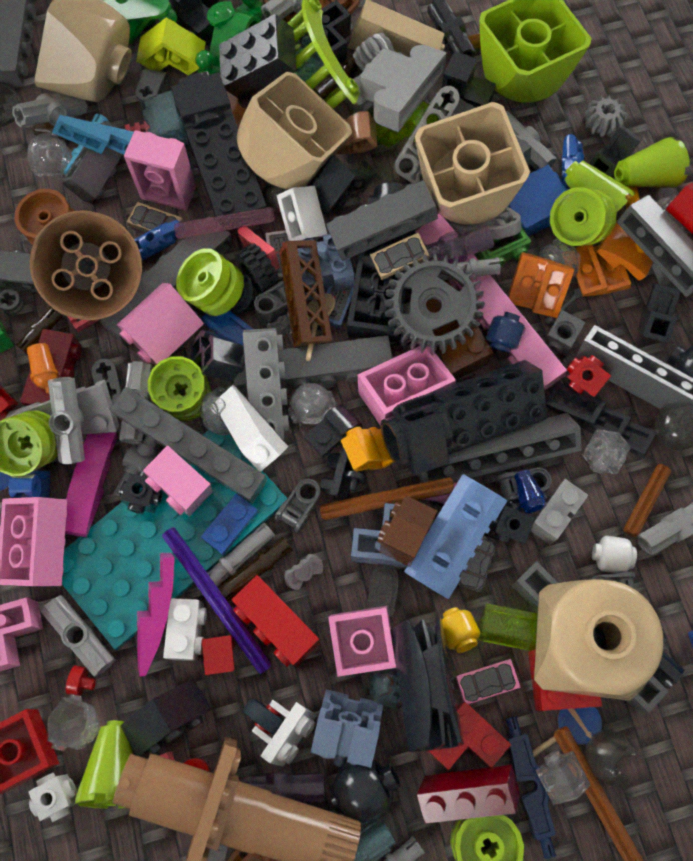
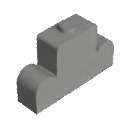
M417 45L411 49L410 57L386 48L382 49L371 63L365 66L364 71L360 75V96L374 102L375 122L399 132L444 74L446 52L427 45Z

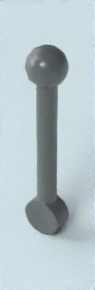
M576 288L573 296L562 305L560 313L576 299L582 298L579 288ZM547 316L545 318L546 324H554L555 318Z

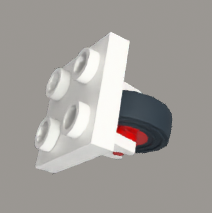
M251 698L243 709L244 713L255 721V727L252 732L268 743L261 757L270 764L284 766L285 763L290 764L299 751V748L296 746L302 737L307 738L316 725L314 719L317 715L297 702L289 711L274 700L265 706L255 698Z

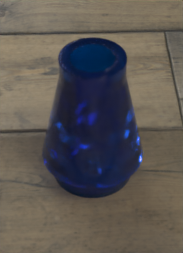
M522 470L516 473L514 478L517 485L520 508H524L525 513H534L547 506L545 501L547 496L531 475L530 470Z

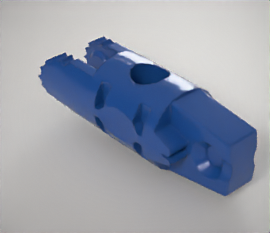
M572 134L566 135L563 140L561 181L567 190L570 188L564 180L567 176L565 173L566 169L574 161L580 163L584 160L583 144Z
M178 220L170 223L166 222L135 238L141 260L143 261L174 244L177 239L187 233L184 225Z

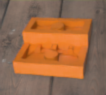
M616 220L611 234L601 242L597 252L613 268L622 264L640 281L647 276L653 261L645 252L639 253L637 251L634 240L617 223L618 220Z
M585 245L567 250V255L572 268H574V275L582 297L613 293L631 287V281L626 268L622 264L613 268L597 252L600 245L594 247L592 245Z
M521 252L508 298L514 305L530 308L533 313L558 318L574 273V268L543 257Z

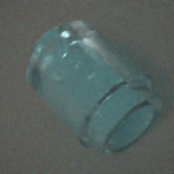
M384 821L378 825L375 822L360 832L355 861H377L391 852L390 848L396 842Z

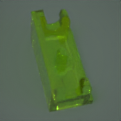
M486 603L480 619L482 625L479 641L529 651L536 649L538 613Z

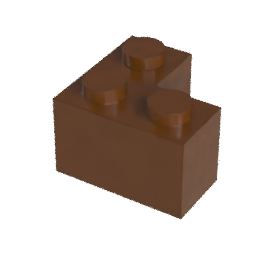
M405 496L402 503L397 501L390 514V517L393 518L392 521L386 520L378 535L377 542L381 544L379 552L411 567L437 510L408 496Z

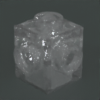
M596 429L582 456L594 472L599 474H605L606 472L617 475L631 447L620 433Z

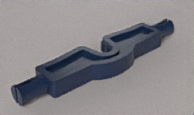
M517 716L505 718L510 737L506 738V740L511 744L508 752L516 781L532 780L534 783L532 791L520 796V803L528 820L532 837L540 841L544 859L556 857L557 855L551 840V836H554L556 832L547 804L549 800L548 780L543 770L535 762L528 735L521 734Z

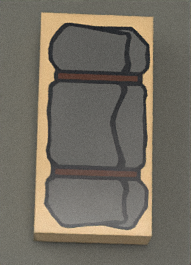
M137 202L127 224L131 228L146 233L166 222L170 223L178 220L183 224V219Z
M419 233L370 254L381 280L394 275L397 270L403 271L404 263L412 267L413 258H416L421 263L423 262V255L426 254L429 259V253Z

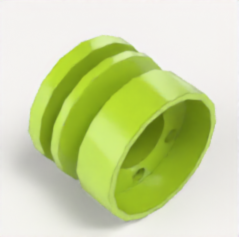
M182 356L166 358L160 361L149 375L148 392L152 401L160 409L177 420L191 421L200 417L208 409L212 399V388L206 376L202 374L200 367L192 360ZM182 389H184L185 392L187 393V394H186L185 396H183V397L181 396V393L179 392V391L182 390Z
M39 410L25 411L0 421V472L9 476H24L53 462L58 457L55 433L52 432L49 426V414Z

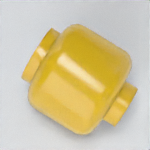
M454 607L443 613L442 623L447 648L456 650L457 653H463L474 648L478 644L477 640L481 633L471 612Z

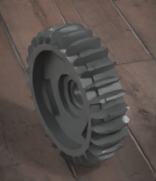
M435 253L433 260L428 261L426 254H424L422 263L419 264L418 260L413 258L412 268L404 263L403 270L405 273L403 274L398 270L395 272V276L399 281L390 280L389 285L393 289H387L386 296L392 299H386L384 306L391 309L385 311V316L393 317L388 322L389 327L397 325L394 335L397 336L403 333L401 342L404 344L410 339L411 349H414L419 344L421 345L420 352L423 353L427 346L430 347L431 354L433 355L436 347H440L441 352L444 354L446 352V345H450L452 350H456L457 340L464 345L466 343L464 334L472 338L474 332L470 327L478 329L480 323L475 319H482L484 314L477 309H483L485 306V302L478 301V299L483 297L484 291H476L481 283L480 281L471 282L475 272L466 275L467 264L459 269L457 267V258L450 264L448 263V255H445L443 261H438V255ZM443 274L451 277L461 285V291H457L438 278V276ZM404 289H412L409 314H401L400 312L402 291ZM431 299H436L441 303L442 308L439 312L432 313L426 308V303ZM457 321L458 329L442 336H434V330Z

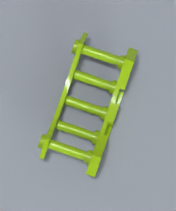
M302 0V9L288 24L294 28L295 43L307 32L312 42L296 56V69L317 51L324 65L305 83L313 89L325 77L331 74L341 89L326 103L334 109L348 97L354 105L360 95L359 87L352 78L347 76L328 43L322 25V6L318 0Z

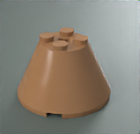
M86 210L72 211L54 218L39 232L31 250L30 273L38 293L53 309L75 319L98 320L119 312L132 300L140 283L142 260L135 240L119 222L97 212ZM83 259L86 262L91 261L93 263L91 267L92 272L89 274L86 271L81 272L79 270L81 266L80 261Z

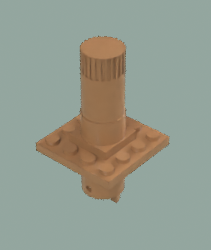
M225 736L214 773L152 753L148 759L130 754L114 795L113 804L130 809L129 816L192 835L185 861H208L209 849L217 851L219 844L278 861H354L359 844L360 821L240 782L236 772L241 759V748L237 747L236 739Z

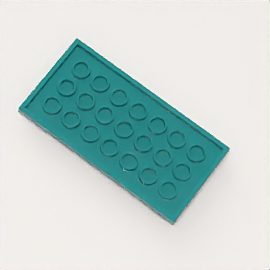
M219 422L203 434L210 441L256 469ZM191 464L189 465L210 483L212 493L190 517L185 512L179 515L171 508L166 501L168 495L163 491L162 501L157 506L155 514L131 512L121 502L90 528L87 537L80 536L64 549L62 585L115 650H119L137 634V611L149 610L148 582L160 581V553H172L175 557L171 598L177 599L195 584L163 539L162 534L172 527L176 528L205 571H210L219 563L218 559L224 558L262 523H265L272 517L283 502L288 499L263 471L261 473L266 476L267 483L253 504L250 503L259 513L224 556L201 538V535L236 493Z

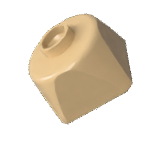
M103 0L52 1L46 14L34 81L35 85L43 89L92 102H99L105 99L114 84H120L123 81L131 61V49L128 48L130 28L127 19Z
M285 72L252 97L239 125L237 144L242 157L258 176L274 186L289 190L293 187L308 186L325 167L326 161L332 155H335L350 137L352 130L350 125L294 73Z
M491 102L422 126L415 135L423 180L436 205L437 212L451 222L463 225H476L496 218L510 205L529 176L530 170L504 106L498 103Z
M609 580L570 581L550 584L539 592L534 673V680L543 690L628 701L633 699L656 672L663 652L662 626L657 613L647 599L632 587ZM595 627L601 629L606 637L605 650L597 646L594 641L593 632Z

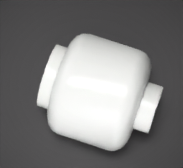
M604 536L599 544H594L592 560H596L597 566L601 571L615 574L628 572L629 569L634 568L637 550L635 547H632L628 539Z

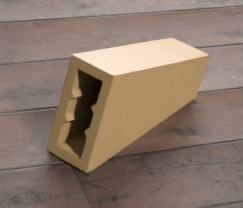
M370 0L365 1L348 44L349 49L356 50L368 37H372L377 33H384L391 41L394 51L397 53L401 51L407 57H410L411 49L417 45H427L441 51L445 47V44H442L443 32Z

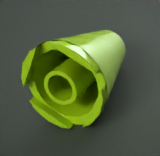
M675 137L664 138L619 161L614 171L615 179L625 186L674 188L680 186L687 178V175H684L685 167H689L690 163L688 151L682 141L673 139Z
M584 160L580 163L574 161L565 171L567 176L564 180L570 189L586 187L601 190L607 193L613 200L617 212L628 202L625 198L626 195L631 198L636 194L630 188Z
M107 721V726L100 727L76 794L75 804H78V806L108 809V806H118V809L125 808L113 804L114 795L123 769L130 754H133V749L120 726L124 723L123 721Z

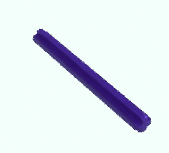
M172 527L162 534L163 539L257 672L261 674L271 667L270 661L176 528Z

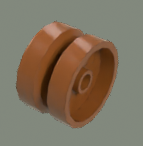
M38 189L27 194L19 202L15 210L14 220L17 229L33 246L35 238L47 223L62 214L74 211V209L71 208L66 198L58 191Z

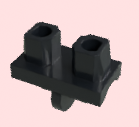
M342 448L341 453H329L327 467L330 470H336L334 478H322L320 490L337 501L348 499L349 491L356 492L358 484H366L367 476L361 474V471L353 470L344 448Z

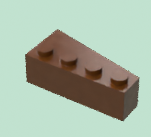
M444 280V282H446L447 284H449V285L452 287V285H451V283L449 282V280ZM431 299L426 303V308L428 311L436 313L441 310L442 305L438 300ZM454 321L434 330L433 334L434 336H442L458 329L459 325L457 321ZM470 327L474 335L470 338L464 334L466 343L462 345L457 340L456 350H452L450 345H446V352L443 354L440 347H436L435 353L455 380L488 365L493 351L479 328Z

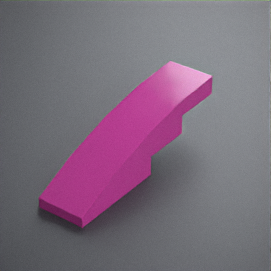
M117 432L87 434L83 444L85 460L77 462L66 497L67 517L65 534L87 537L104 494L103 484L111 466L110 456L118 438Z
M160 553V581L148 582L149 610L137 611L139 676H146L158 650L168 618L174 576L175 557L172 553Z

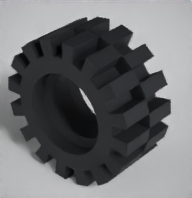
M255 243L250 244L234 255V259L237 262L236 265L240 268L241 273L248 274L249 278L255 280L253 287L257 289L256 292L259 294L279 281L277 278L278 274L275 272L276 269L271 265V260L266 257V253L262 252L261 248Z

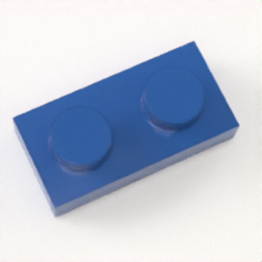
M236 493L201 535V538L224 556L259 511Z

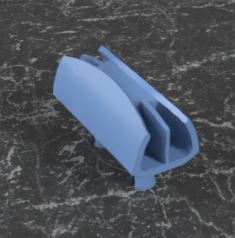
M462 474L426 534L411 567L407 566L404 572L449 599L461 579L459 575L462 570L466 571L468 568V560L470 557L473 558L475 556L474 550L477 545L481 546L483 542L481 538L484 533L488 534L490 523L496 521L507 500Z

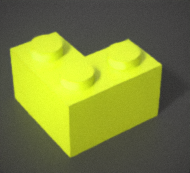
M166 17L140 37L136 62L155 71H160L170 64L183 73L190 75L199 69L195 58L198 52L205 50L206 42Z

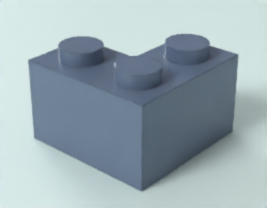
M385 503L382 526L386 520L392 521L393 518L390 517V514L395 504ZM354 528L351 562L407 567L379 552L381 544L377 540L380 531Z

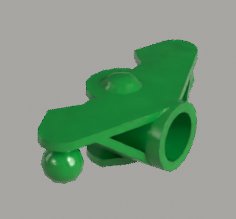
M103 0L127 19L130 28L128 44H133L141 31L155 23V20L158 18L160 22L166 17L174 22L177 21L176 12L171 8L169 0Z
M241 0L243 4L237 9L233 8L231 1H223L213 5L208 10L207 20L210 25L214 26L210 52L201 50L196 55L195 60L199 67L198 73L206 71L209 74L220 73L219 44L261 22L262 2L260 0Z

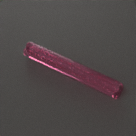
M271 207L176 223L174 230L176 237L181 239L271 223L275 221V214Z

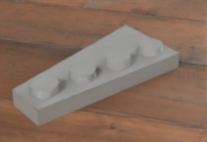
M105 380L96 382L94 386L88 388L84 386L76 389L78 408L84 415V422L81 426L82 434L117 432L119 423L117 417L110 411L113 404ZM51 401L37 402L10 411L5 418L34 410H39L51 416ZM63 415L64 422L70 426L69 419Z

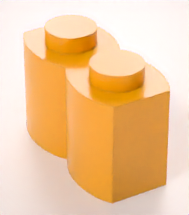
M355 427L346 432L347 436L341 440L354 471L379 470L394 462L384 444L381 429H377V427L368 429Z

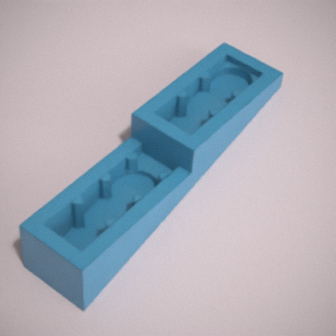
M59 115L52 133L100 154H102L105 147L125 154L134 133Z

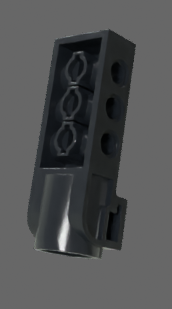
M206 71L178 80L177 85L171 86L174 101L217 223L226 230H230L267 218V206L255 173L242 157L237 144L238 127L220 73L209 74Z
M390 182L382 183L375 187L373 195H369L367 205L380 200L384 195L394 194L403 190L407 185ZM416 229L359 254L347 323L348 336L372 338L388 335L389 342H399V335H394L397 325L393 327L388 325L389 320L393 317L385 316V311L391 308L384 306L386 299H392L386 296V290L393 289L389 285L390 280H399L395 274L381 280L370 254L414 235ZM406 289L402 291L401 314H403Z
M523 360L398 404L392 411L393 416L381 421L383 441L391 459L398 466L405 465L414 475H419L450 463L449 454L547 419L542 369Z

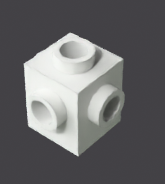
M54 773L37 780L38 787L28 791L31 798L29 799V807L35 817L38 816L39 821L51 818L52 822L70 813L68 808L75 805L77 794L76 786L68 774L55 776Z

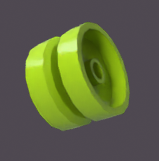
M574 187L563 192L555 200L550 211V225L555 236L563 243L570 246L594 245L603 241L611 234L616 224L617 211L613 200L607 193L595 188Z
M200 249L192 253L180 267L176 278V289L179 295L209 316H219L227 313L235 306L244 288V276L240 269L213 249Z
M497 815L456 820L450 839L453 857L456 861H523L524 844L521 833L508 817ZM488 839L490 846L487 849H482L481 847H484L483 841Z

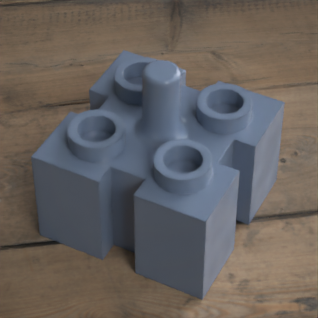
M323 235V241L316 244L324 293L331 286L334 287L335 291L353 288L354 272L350 258L342 261L331 235ZM298 248L299 257L308 263L311 259L310 249ZM305 270L302 274V280L312 288L315 284L314 276ZM309 295L306 301L312 300L314 298Z
M326 689L311 753L318 754L326 759L334 758V763L338 767H343L347 761L352 765L358 764L371 768L379 736L383 703L364 698L356 701L348 699L349 695Z

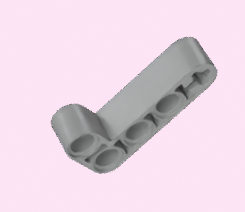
M445 86L436 93L395 160V172L410 183L420 182L422 174L418 152L413 147L415 135L420 127L427 125L426 119L430 114L436 115L439 120L451 116L459 102V93L454 87ZM450 93L452 104L448 103L442 109L443 112H446V115H444L440 110L434 109L433 106L440 107L444 100L441 94L446 95ZM403 158H407L412 162V169L408 173H403L399 168V163Z

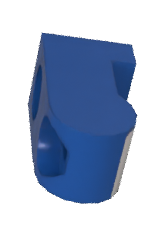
M33 471L24 476H11L9 480L10 497L50 498V471Z

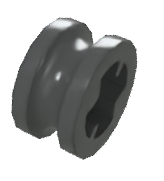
M6 289L0 292V308L4 313L15 315L23 309L24 301L17 291ZM10 298H12V299H13L12 302H13L14 304H12L11 306H8V305H7V304H8V301H7V300H9Z

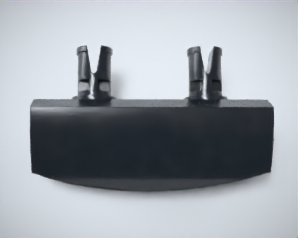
M437 618L436 625L432 627H426L425 620H421L415 628L412 627L409 620L394 626L391 629V637L409 752L441 750L463 746L464 741L460 718L456 711L457 701L453 697L455 693L454 685L450 682L452 673L448 667L449 657L445 651L447 645L441 618Z

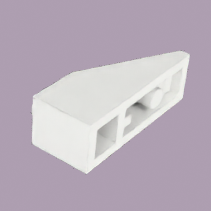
M232 385L213 403L240 451L259 472L288 448L285 442L235 385Z

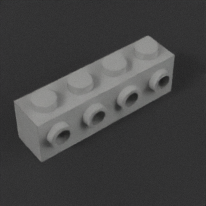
M276 328L244 330L243 343L248 401L277 435L284 439V431H289L288 415H283L282 405H287L286 388L281 389L280 378H285L284 362H279L278 351H283L282 334L277 335Z

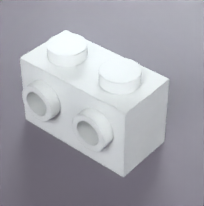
M315 186L293 187L277 195L289 241L309 238L318 240L323 238V235H328Z
M171 598L163 658L198 661L199 655H202V639L204 637H201L202 625L206 623L207 608H204V604L200 600Z

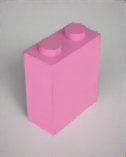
M162 283L123 318L117 326L122 330L119 333L120 336L129 345L134 343L140 350L137 354L145 363L149 364L151 362L157 365L177 350L204 323L171 284Z

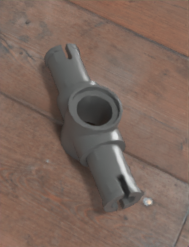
M146 436L143 443L139 442L138 446L133 445L130 447L122 462L123 467H125L123 470L125 473L114 490V495L120 497L121 485L124 480L127 481L129 473L139 475V472H143L157 457V450L160 444Z

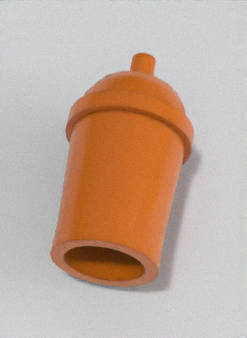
M38 343L27 348L31 370L30 378L38 388L45 389L48 395V380L56 379L59 373L55 368L49 345Z

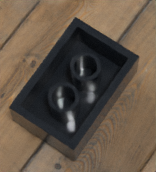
M276 14L219 44L221 79L225 90L239 100L264 89L285 72H297L294 28Z

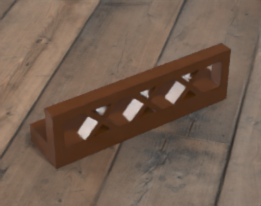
M316 240L286 241L279 250L294 348L305 347L309 344L330 343L332 336ZM298 248L310 249L311 259L308 263L299 257ZM305 270L314 276L315 284L312 288L302 280V274ZM309 295L318 302L319 309L316 313L306 305V299ZM313 321L322 327L323 336H311L310 325Z

